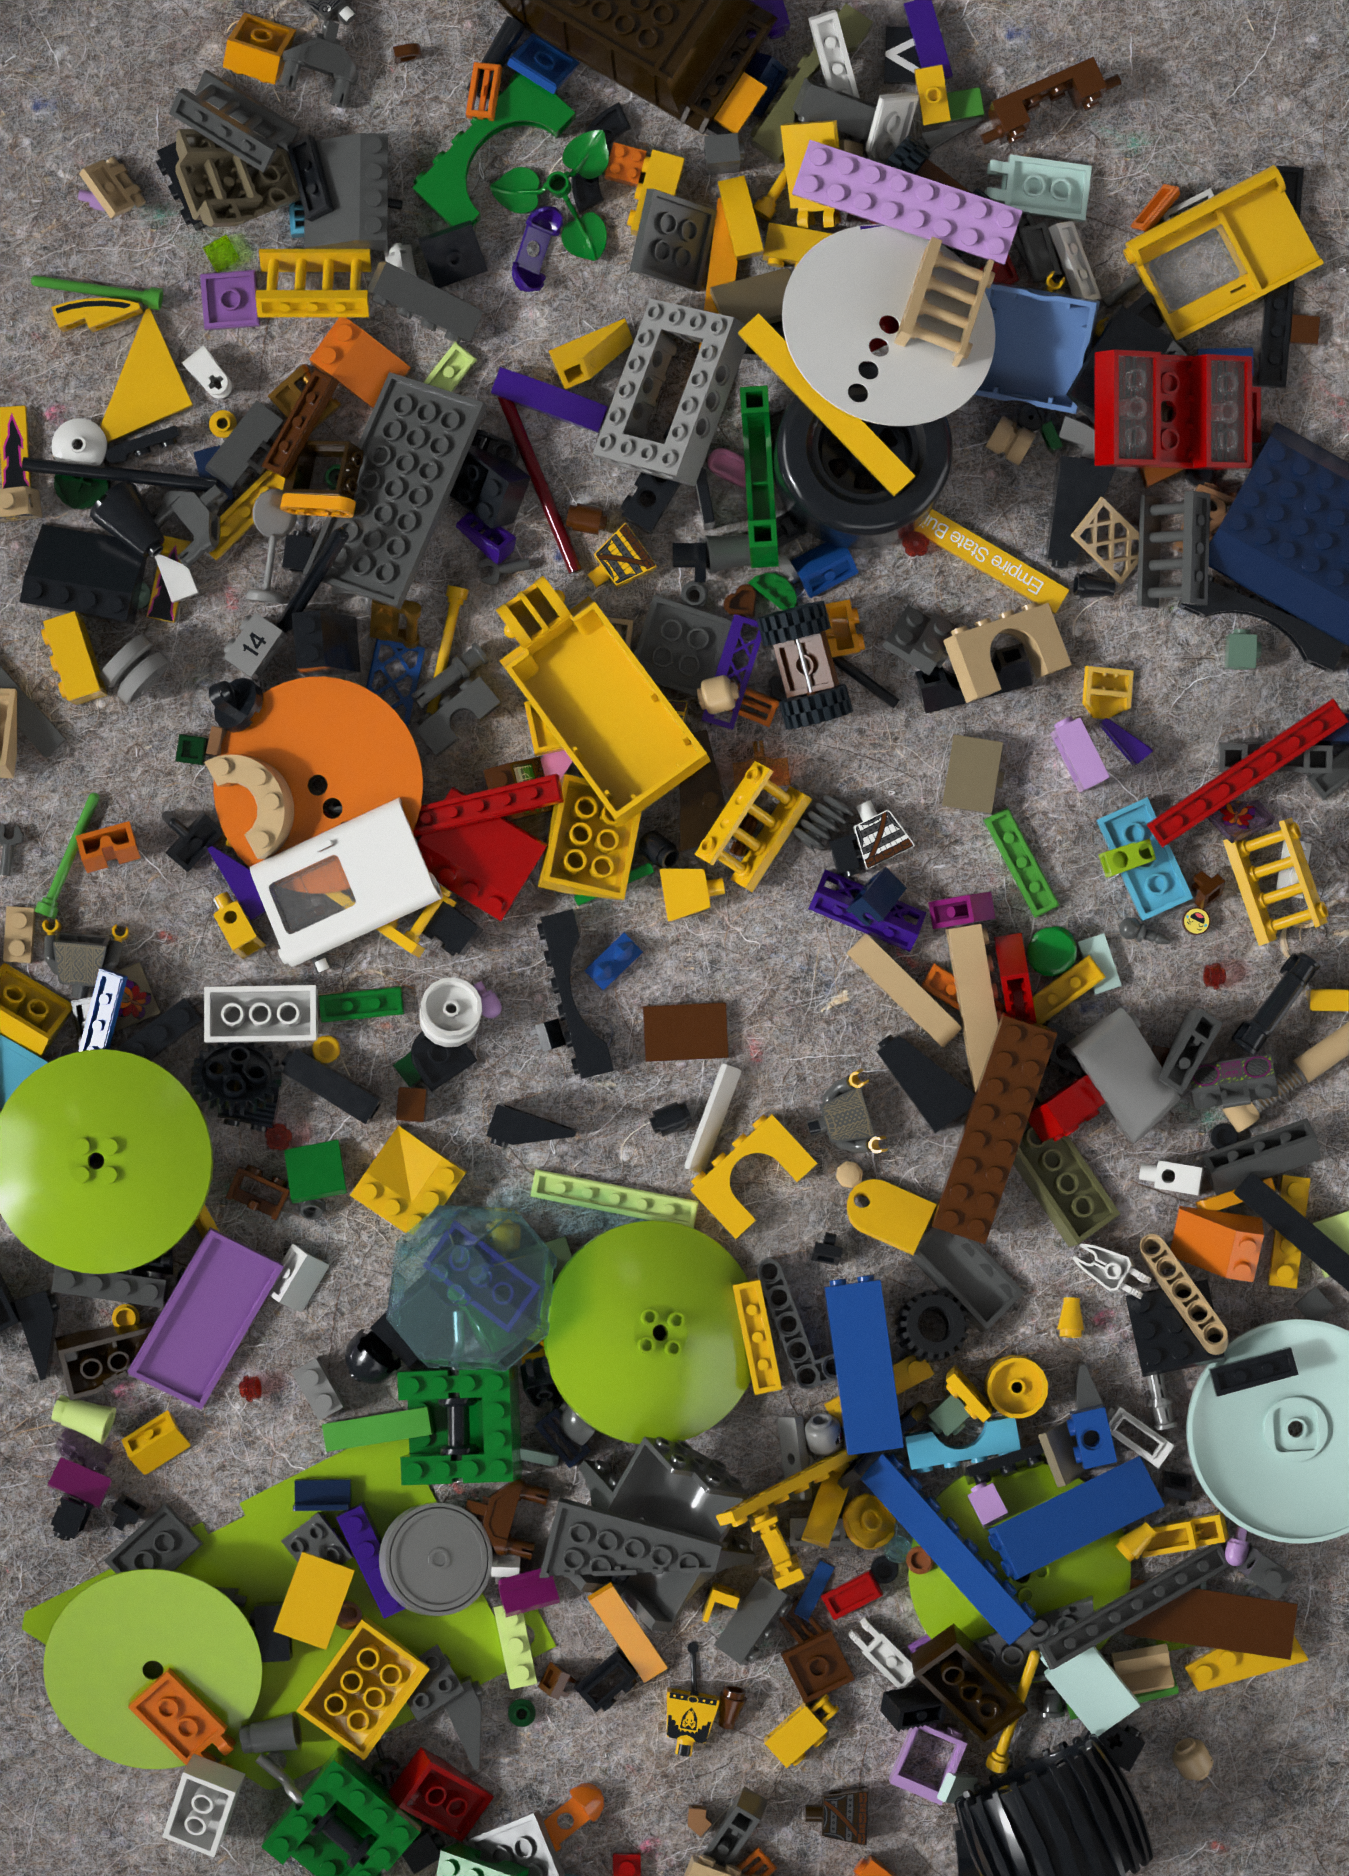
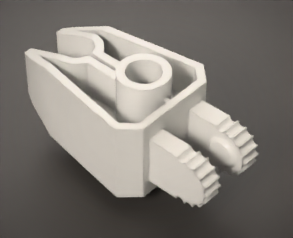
M1080 1244V1247L1094 1254L1095 1261L1105 1265L1104 1267L1096 1262L1089 1264L1074 1256L1073 1260L1085 1273L1112 1293L1124 1290L1141 1299L1143 1293L1139 1289L1126 1285L1130 1275L1148 1284L1152 1278L1135 1270V1265L1131 1258L1095 1245Z

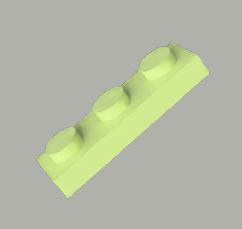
M502 1604L495 1605L493 1608L510 1689L538 1684L524 1613L506 1618Z

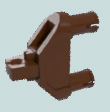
M521 1477L514 1482H508L491 1494L490 1497L483 1496L482 1502L467 1498L465 1510L478 1514L477 1520L483 1522V1526L497 1555L506 1556L509 1553L531 1560L533 1553L522 1548L533 1551L535 1542L511 1537V1525L518 1501L521 1502V1499L546 1506L547 1498L537 1494L548 1497L550 1488L526 1483V1480Z

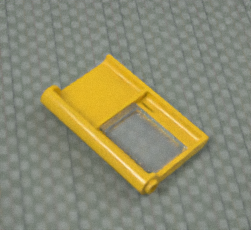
M1275 165L1125 242L1126 249L1123 250V254L1130 265H1135L1148 292L1155 298L1153 302L1175 341L1324 264L1285 193V182Z

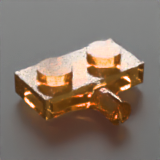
M759 740L760 752L758 751L757 741H752L754 758L746 762L732 763L735 790L754 761L774 771L769 780L778 787L790 786L788 757L775 759L765 757L764 740Z

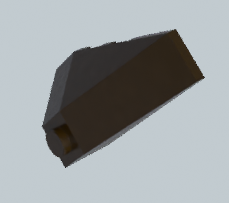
M155 1322L85 1330L56 1337V1346L69 1399L74 1400L97 1394L106 1389L105 1386L119 1378L121 1380L126 1377L128 1369Z

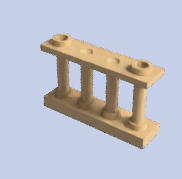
M931 237L924 250L894 343L905 347L910 338H920L956 352L952 366L957 367L962 358L967 360L973 344L969 342L985 289L991 287L995 277V272L991 271L994 260L989 259L983 270H979L943 256V252L939 251L942 240ZM940 266L978 281L975 294L935 279L936 276L932 275L933 268ZM933 290L970 304L967 318L927 303L928 299L924 298L926 291L930 292ZM924 313L963 328L960 341L920 327V323L916 322L918 314L922 316Z

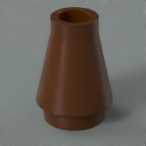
M726 1685L724 1690L720 1692L718 1722L720 1727L734 1729L735 1723L747 1701L744 1689L733 1685Z

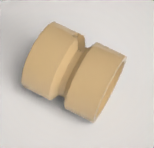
M1002 416L985 447L996 454L1005 453V459L1019 466L1037 434L1024 427L1017 429L1014 421Z

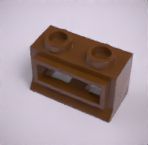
M250 1164L246 1168L239 1167L225 1198L229 1200L234 1199L247 1205L246 1207L249 1209L260 1211L271 1216V1219L278 1220L290 1195V1189L286 1187L288 1182L274 1175L270 1180L261 1175L263 1170ZM244 1177H249L282 1192L278 1204L271 1203L241 1189L240 1186Z

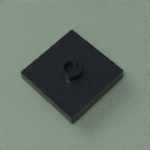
M471 220L418 238L433 283L437 288L488 271Z

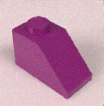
M991 891L928 902L933 929L996 919Z

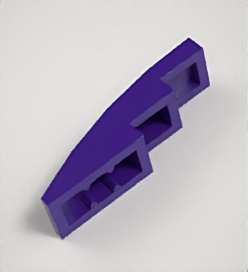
M502 367L499 368L491 390V394L518 403L522 407L596 433L600 432L608 410V406Z

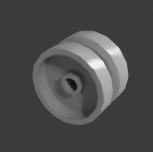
M142 634L133 638L119 650L103 668L99 676L108 687H115L120 684L117 696L127 705L135 702L146 693L170 665V661L161 652L149 655L153 644Z

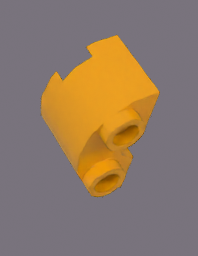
M850 599L825 604L831 626L825 632L832 658L860 653L861 650H865L862 633L857 634L855 624H860L857 607L852 608Z

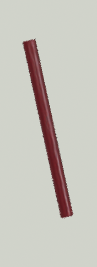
M497 397L527 472L531 477V482L569 574L580 571L582 569L515 403Z

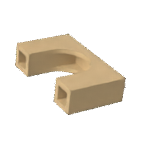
M1037 602L1030 603L1021 607L1022 612L1015 614L1014 610H1009L999 614V620L992 622L989 617L974 623L976 627L969 630L967 625L951 631V637L943 640L966 703L1001 690L990 658L991 643L997 634L1010 635L1023 644L1036 679L1071 666L1049 603L1038 606Z

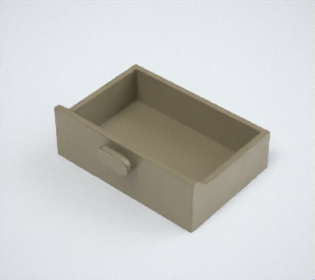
M954 734L943 796V807L989 815L993 814L996 790L1003 787L1005 772L1000 771L1004 747L1003 742Z

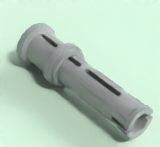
M1163 1373L1147 1376L1151 1394L1148 1405L1153 1410L1155 1420L1154 1431L1177 1427L1178 1421L1174 1420L1171 1406L1173 1398L1167 1394Z

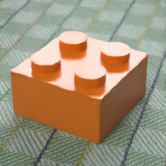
M613 142L609 164L604 175L605 179L637 187L641 179L642 166L645 156H647V151Z

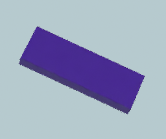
M914 0L904 3L903 7L921 68L942 64L944 79L953 78L932 0Z

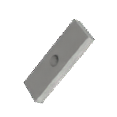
M802 1416L777 1417L784 1479L808 1467L809 1454L806 1449L805 1425ZM812 1482L808 1483L810 1488L801 1493H789L790 1499L788 1500H811Z

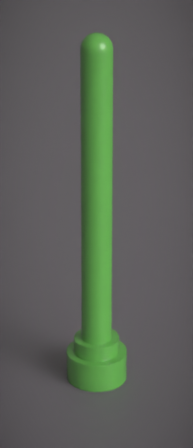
M37 275L31 278V284L36 287L143 302V305L153 310H160L162 307L163 288L150 287V289L139 291Z
M93 792L88 796L46 898L43 897L41 902L38 901L35 912L55 920L59 911L57 909L59 903L56 901L79 849L76 836L84 834L88 828L99 801L97 793Z

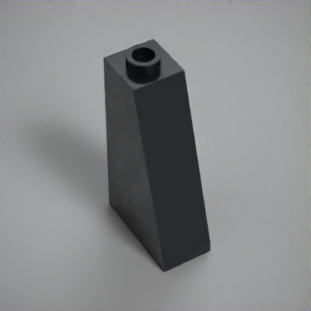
M890 1034L878 1043L880 1049L875 1052L934 1133L970 1109L975 1094L900 1035L893 1038Z
M296 1048L294 1052L289 1050L281 1063L285 1066L282 1073L364 1124L371 1122L384 1100L328 1065L318 1061L300 1048Z

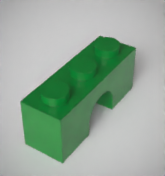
M457 1842L440 1851L436 1876H528L529 1868L507 1860L498 1863L480 1860V1850Z

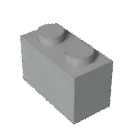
M319 1356L292 1372L319 1421L346 1405Z

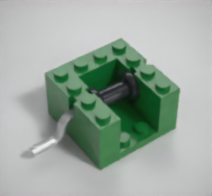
M453 1312L454 1351L451 1356V1368L407 1369L397 1372L398 1400H408V1410L430 1406L434 1434L409 1438V1454L400 1457L401 1486L452 1484L454 1482H514L522 1477L518 1365L462 1367V1358L465 1352L464 1312Z
M339 1747L301 1792L295 1787L294 1781L263 1753L255 1761L283 1785L286 1794L293 1800L267 1831L261 1846L282 1865L292 1856L315 1876H382L385 1871H389L421 1832L423 1821L400 1809L391 1797L389 1789Z

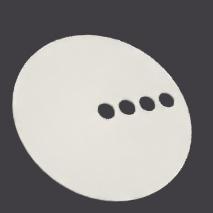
M879 224L861 225V226H874V225H879ZM860 226L847 228L824 238L803 256L792 272L785 289L782 306L783 331L786 344L796 367L811 387L829 403L849 415L875 424L887 426L920 425L938 420L956 411L981 386L993 359L996 336L995 322L989 300L984 292L969 342L973 344L967 360L962 358L957 367L952 366L956 352L920 338H910L905 347L895 344L897 332L893 334L885 333L880 328L879 321L883 316L889 315L896 318L900 326L924 250L929 240L887 226L860 230ZM941 245L939 251L943 252V256L964 263L954 252ZM940 266L933 268L932 275L936 276L935 279L975 294L978 281ZM933 290L930 292L926 291L924 296L925 299H928L927 303L966 318L968 316L970 304ZM924 313L922 316L918 314L916 322L920 323V327L960 341L963 328ZM880 338L887 342L889 351L885 356L879 357L872 354L869 349V343L872 339ZM871 361L876 364L879 371L878 376L874 379L862 377L858 369L860 363ZM851 385H863L868 391V398L864 402L853 401L848 395V389Z

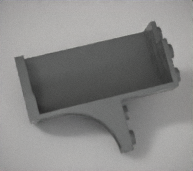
M644 1437L621 1479L616 1477L611 1471L610 1465L602 1460H583L579 1470L588 1484L591 1505L593 1507L723 1542L715 1572L681 1573L680 1571L663 1572V1574L644 1572L631 1575L621 1586L617 1582L612 1583L619 1595L650 1630L671 1632L685 1605L704 1582L729 1567L740 1564H752L756 1554L748 1547L749 1543L739 1536L734 1538L725 1537L732 1524L720 1526L716 1515L748 1498L749 1494L741 1486V1481L731 1476L726 1471V1465L721 1461L709 1459L693 1450L688 1443L682 1440L672 1442L663 1437ZM585 1574L569 1578L580 1591L594 1593L610 1583V1579L613 1576Z

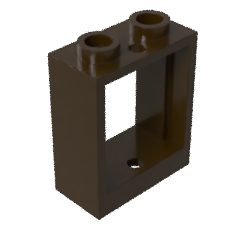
M307 440L285 479L282 493L342 496L354 500V495L358 488L359 471L363 464L364 451L350 441ZM316 457H343L336 490L309 489Z

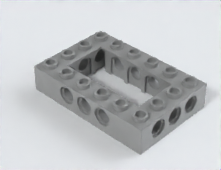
M650 298L593 455L611 465L695 486L747 343L738 335V332L746 324L735 317ZM672 337L682 338L688 343H693V341L701 342V347L665 444L643 439L647 431L646 425L653 407L655 408L657 404L655 401L662 382L666 380L665 374L670 360L676 353L677 343Z

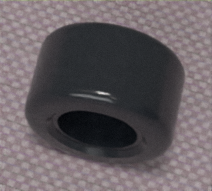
M863 361L858 368L860 375L865 379H874L878 376V367L873 362ZM853 384L848 389V395L855 402H864L868 398V391L861 384ZM795 394L782 417L773 451L775 485L785 508L807 532L822 541L839 547L851 549L875 548L893 543L905 537L916 529L930 514L947 482L953 457L952 435L947 417L913 426H887L872 423L871 430L877 437L885 429H888L895 436L898 444L888 448L915 475V478L894 497L846 446L844 448H837L828 444L832 432ZM844 459L849 469L841 478H836L829 468L828 463L830 461ZM857 473H869L873 482V488L865 490L856 489L854 487V480Z

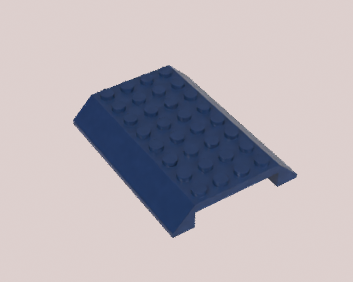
M1276 422L1219 528L1209 541V567L1349 646V463Z

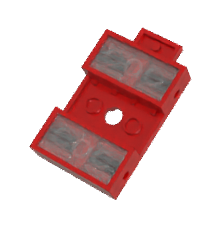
M1134 350L1095 352V466L1241 470L1252 468V443H1261V387H1252V356L1216 354L1196 356L1161 354V352ZM1163 401H1166L1167 405L1173 408V416L1166 423L1161 420V403Z

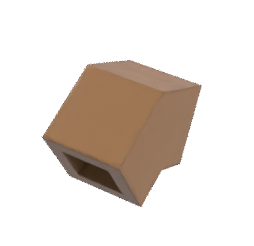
M689 1805L687 1826L701 1837L712 1825V1820L706 1816V1806Z

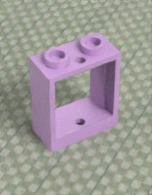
M1069 716L1054 725L1055 730L1050 735L1078 792L1080 793L1110 778L1081 718L1073 720L1072 716Z
M936 1723L933 1725L929 1724L928 1726L924 1725L923 1727L920 1726L919 1728L915 1727L914 1729L910 1728L890 1773V1784L942 1805L943 1801L937 1799V1795L948 1772L955 1773L968 1744L966 1738H963L964 1733L952 1727H948L947 1730L942 1729ZM919 1729L956 1744L938 1787L901 1772Z

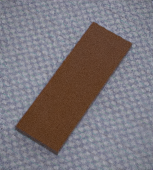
M1131 1578L1129 1591L1146 1581ZM1193 1588L1124 1628L1123 1634L1291 1660L1298 1604Z

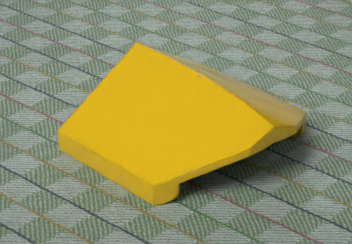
M1085 666L1082 704L1092 718L1109 719L1131 708L1134 670Z

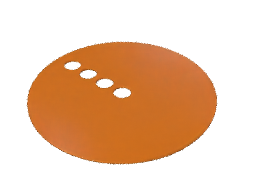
M325 676L305 677L287 681L263 693L262 708L259 713L255 711L254 715L250 718L253 723L240 732L233 733L227 731L221 744V755H244L261 759L279 771L291 790L294 801L293 826L284 845L274 855L399 797L413 832L419 817L423 797V773L419 752L413 736L398 713L386 701L367 688L347 680ZM314 775H321L327 780V790L322 795L317 796L309 791L308 782ZM214 781L215 808L222 830L231 847L250 868V866L265 860L257 859L244 835L253 827L257 818L255 798L248 788L240 784L221 787L217 786ZM330 798H336L342 804V813L334 819L328 818L323 812V805ZM336 855L274 883L285 889L310 894L333 893L351 888L340 860Z

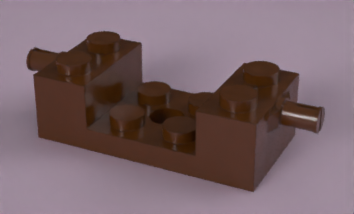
M1093 56L992 101L987 115L994 129L980 134L981 140L984 145L999 139L1001 144L1007 141L1009 144H1014L1024 138L1023 134L1027 132L1031 122L1028 113L1038 109L1041 102L1048 99L1051 102L1063 98L1066 95L1065 92L1068 91L1076 111L1081 108L1088 111L1100 104L1099 100L1103 98L1107 90L1121 85V79L1116 74L1104 80Z

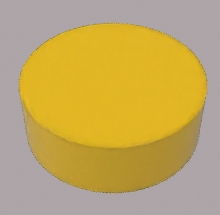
M324 1035L313 1043L312 1052L318 1061L331 1063L339 1057L341 1047L336 1038Z

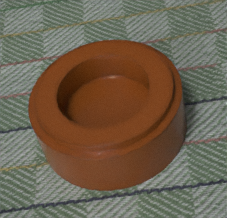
M921 1546L913 1547L906 1556L907 1566L915 1574L928 1573L935 1566L933 1559Z

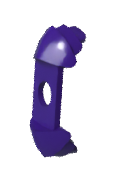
M539 207L532 211L525 224L527 226L515 262L513 261L512 277L520 291H540L544 286L543 282L546 276L540 273L548 244L551 236H559L560 228L563 226L564 215L556 207ZM531 241H535L539 245V253L535 257H531L527 252V245Z

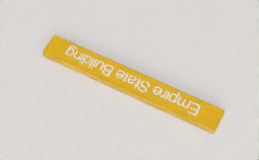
M933 509L926 519L913 530L915 533L1032 602H1037L1039 606L1049 603L1054 615L1069 592V589Z

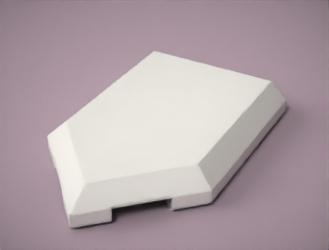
M910 92L879 95L866 144V152L870 160L885 164L895 149L909 135L919 95Z

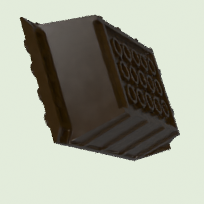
M495 0L512 18L526 26L525 29L529 32L535 33L566 54L701 134L705 133L778 20V17L750 0ZM751 31L756 32L754 38H748L747 34ZM734 55H741L739 61H732ZM720 78L726 79L723 85H718L717 81ZM705 101L711 102L709 108H703L702 104Z

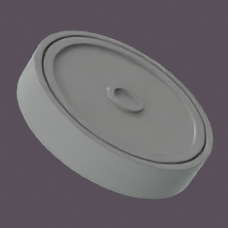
M424 1503L404 1511L391 1523L380 1546L379 1568L386 1589L401 1606L422 1615L444 1616L467 1608L485 1589L492 1570V1547L484 1527L470 1512L449 1503Z

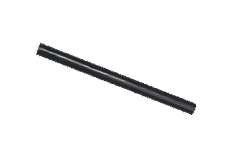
M23 457L22 471L118 482L129 480L131 483L199 491H208L214 485L218 486L217 478Z

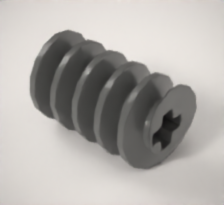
M834 794V797L823 796L826 806L820 803L815 805L819 812L818 814L812 811L808 813L811 822L804 819L800 821L804 830L799 828L793 829L796 837L815 854V846L821 849L824 848L821 841L822 838L829 841L832 840L828 832L829 830L839 832L836 825L837 822L844 825L847 823L843 816L844 814L854 816L853 811Z

